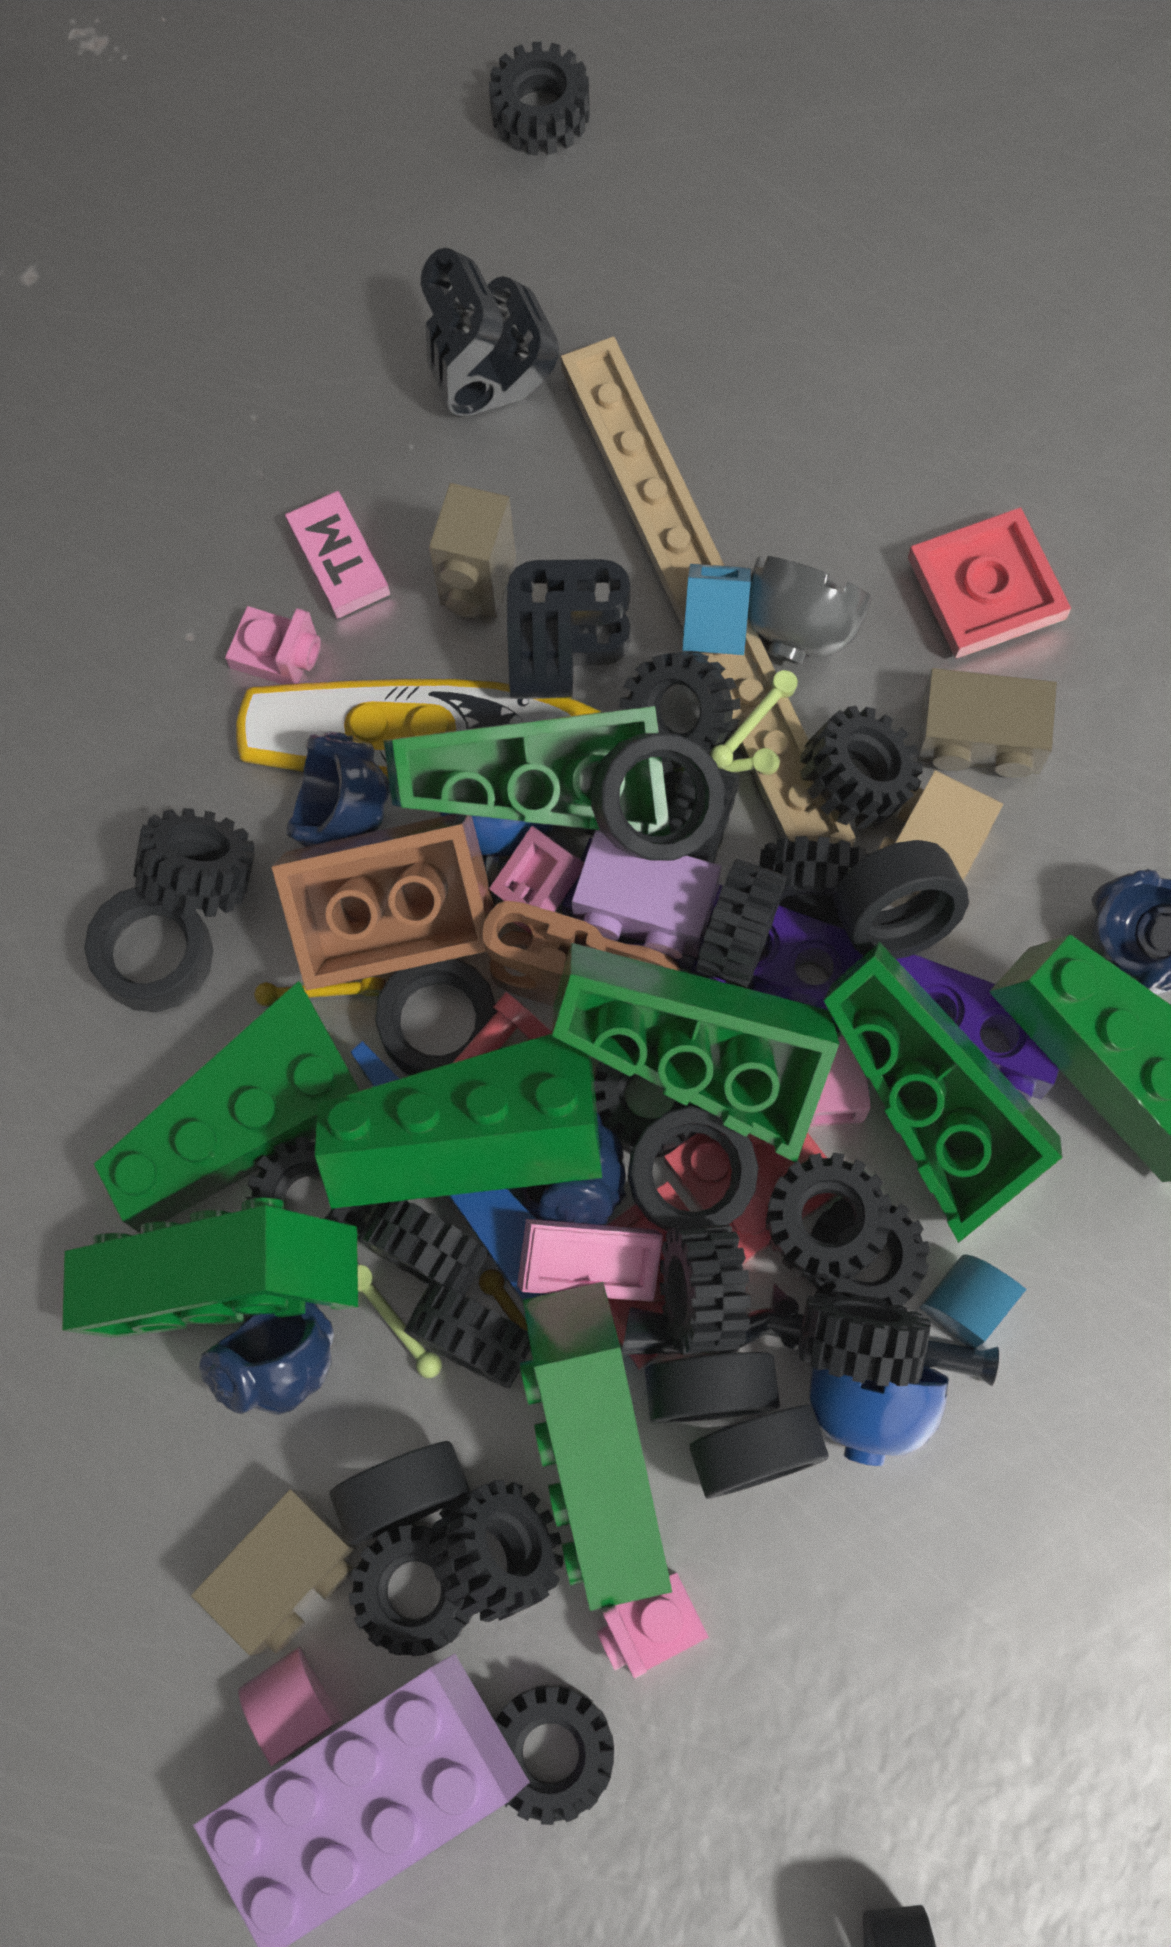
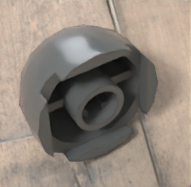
M759 556L751 573L748 620L758 635L771 642L768 654L789 663L802 665L806 655L815 657L830 656L842 651L856 637L871 604V595L848 581L843 593L837 591L838 585L828 580L829 573L778 557L767 556L765 561Z

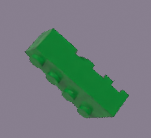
M638 707L383 740L392 805L409 809L599 830L591 809L592 781L599 764L619 742L642 733H658L656 707ZM650 757L637 762L626 773L620 787V807L625 819L635 830L648 836H665L670 834L661 757Z
M1071 934L1029 947L989 992L1161 1182H1171V1004Z
M880 942L830 985L824 1002L866 1078H870L885 1106L884 1111L896 1132H900L918 1165L917 1170L930 1193L933 1192L947 1217V1224L958 1243L1063 1158L1060 1135Z
M571 943L553 1005V1037L630 1077L637 1074L662 1087L664 1095L686 1106L689 1102L722 1118L724 1126L745 1137L750 1133L772 1144L775 1147L776 1153L795 1163L797 1162L839 1047V1040L829 1010Z
M298 981L98 1159L94 1166L121 1220L138 1233H141L142 1224L165 1222L259 1170L260 1167L257 1165L259 1160L264 1155L271 1159L277 1154L273 1147L284 1142L287 1147L296 1145L295 1138L307 1137L309 1141L316 1138L317 1104L358 1092L360 1089L303 986Z
M549 1034L318 1103L315 1157L331 1209L602 1178L591 1056Z
M274 1198L245 1200L241 1203V1211L232 1213L222 1210L193 1212L190 1214V1222L184 1224L163 1221L145 1223L141 1225V1233L136 1235L126 1233L97 1234L93 1236L92 1245L64 1251L62 1331L117 1338L188 1329V1323L220 1325L243 1322V1314L260 1315L275 1313V1316L278 1317L305 1314V1302L330 1306V1309L333 1310L358 1308L357 1227L284 1210V1202Z
M604 1282L524 1299L523 1305L533 1359L519 1363L528 1405L542 1403L546 1421L534 1424L542 1466L556 1464L560 1482L548 1484L556 1526L560 1527L570 1524L574 1541L562 1543L570 1586L584 1583L590 1611L671 1593L672 1587L621 1348Z

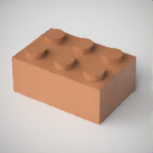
M450 814L286 851L272 866L306 991L486 952L482 936L483 925L488 914L494 908L491 891L489 890L490 887L471 815Z

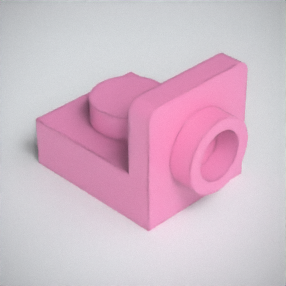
M247 606L225 659L231 669L282 685L298 684L303 671H310L316 663L320 650V636L316 634L310 613L297 608L292 619H288Z
M531 826L489 890L503 901L523 902L555 912L581 874L584 862L549 836ZM515 921L513 922L525 931L532 934L531 929L524 923Z
M677 1572L669 1576L672 1587L671 1593L614 1605L602 1611L608 1625L596 1632L615 1671L628 1665L635 1679L646 1673L650 1668L709 1638Z

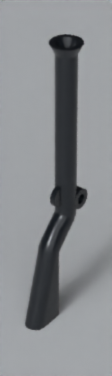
M774 1283L771 1308H761L747 1314L750 1318L749 1329L744 1330L746 1340L744 1344L740 1345V1348L764 1335L780 1337L785 1346L797 1350L804 1316L803 1314H798L799 1305L797 1301L787 1296ZM630 1307L622 1355L680 1353V1350H675L673 1338H669L667 1326L669 1319L664 1318L663 1313ZM928 1340L924 1366L976 1376L988 1385L993 1386L999 1365L998 1346L980 1350ZM722 1351L719 1353H728L732 1351Z

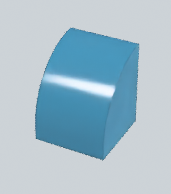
M690 564L682 651L744 655L751 568Z
M963 1254L919 1308L966 1347L975 1349L989 1338L1027 1289L990 1263L978 1257Z

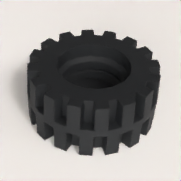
M433 1282L429 1283L404 1329L407 1335L422 1345L429 1347L432 1351L479 1376H483L493 1383L509 1389L521 1370L519 1362L526 1361L531 1350L528 1331L520 1328L519 1325L511 1320L505 1319L501 1314L492 1309L482 1306L479 1302Z

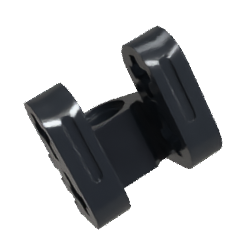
M447 247L440 248L429 256L423 266L420 282L423 295L433 313L432 317L426 322L427 362L449 410L455 415L468 416L524 400L552 372L559 357L557 337L535 294L529 287L505 276L497 277L487 285L478 265L473 259ZM527 338L532 339V340L527 344L526 339H527Z
M604 559L533 560L524 562L514 569L509 576L507 585V640L511 699L573 698L574 666L614 664L625 656L631 641L630 622L625 614L630 604V580L622 566L614 561ZM542 583L546 584L547 589L545 602H533L531 593L534 591V584ZM597 583L609 584L610 593L608 601H596L595 590ZM599 625L610 626L611 635L609 643H597L596 634Z

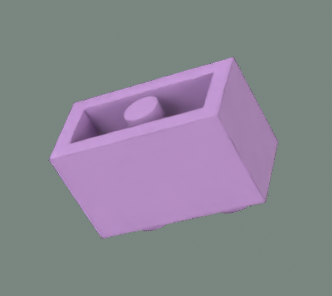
M595 830L572 899L573 918L593 925L603 937L614 941L618 940L621 935L645 942L644 947L662 952L673 959L681 958L682 954L698 957L719 889L722 866L689 856H684L674 861L641 859L617 849L601 831Z

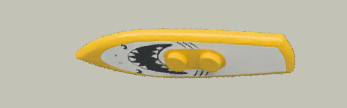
M377 679L256 686L248 688L242 698L236 719V744L239 758L245 763L304 772V764L308 753L306 740L311 732L321 730L323 732L346 733L348 736L353 735L355 739L373 745L375 752L374 762L388 778L383 740L599 713L601 711L571 698L511 699L509 684L495 681Z

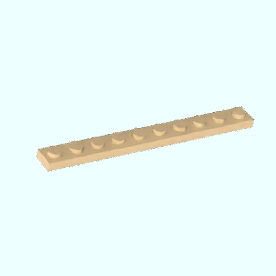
M613 336L562 355L561 370L684 629L690 564L725 565L623 353ZM748 618L744 655L694 652L709 656L708 662H719L726 668L721 673L724 679L733 678L737 688L730 690L732 699L740 698L741 709L733 710L732 718L739 720L737 728L772 690V681L776 675L768 654ZM780 698L739 745L744 759L752 758L758 750L763 748L774 751L779 757L780 764L775 773L763 775L756 769L750 770L780 836L792 842H795L796 836H807L809 841H818V837L830 838L829 843L836 844L840 840L851 842V848L856 837L850 825L846 826L837 821L839 811L836 809L829 815L820 809L826 802L821 795L812 799L807 792V789L814 782L802 781L800 771L806 764L800 762V756L806 749L805 744L809 740L789 698Z

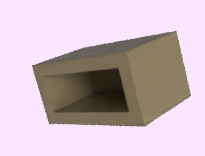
M449 483L430 541L429 552L440 605L446 606L457 615L468 618H475L479 615L492 618L498 617L509 576L515 563L516 549L510 496Z
M932 668L923 694L917 761L933 762L935 767L947 771H961L969 767L995 769L997 774L1009 778H1023L1031 774L1040 775L1052 752L1057 682Z
M289 1489L190 1596L249 1656L262 1654L267 1647L277 1654L304 1626L305 1621L298 1614L318 1593L324 1600L328 1599L351 1575L353 1567L347 1560L358 1548L354 1544L347 1543L344 1534L301 1491Z

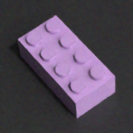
M454 1653L246 1789L193 1826L257 1947H287L508 1803L529 1783V1780Z

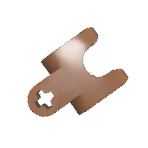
M504 901L498 903L490 911L483 925V943L485 951L490 956V973L495 984L511 994L552 1007L571 943L678 971L680 969L678 962L662 952L605 938L596 927L585 921L523 902ZM514 921L524 923L532 931V934L510 931L500 939L498 938L501 928L507 923ZM506 966L508 968L519 971L525 974V976H513L512 974L508 973L504 967Z

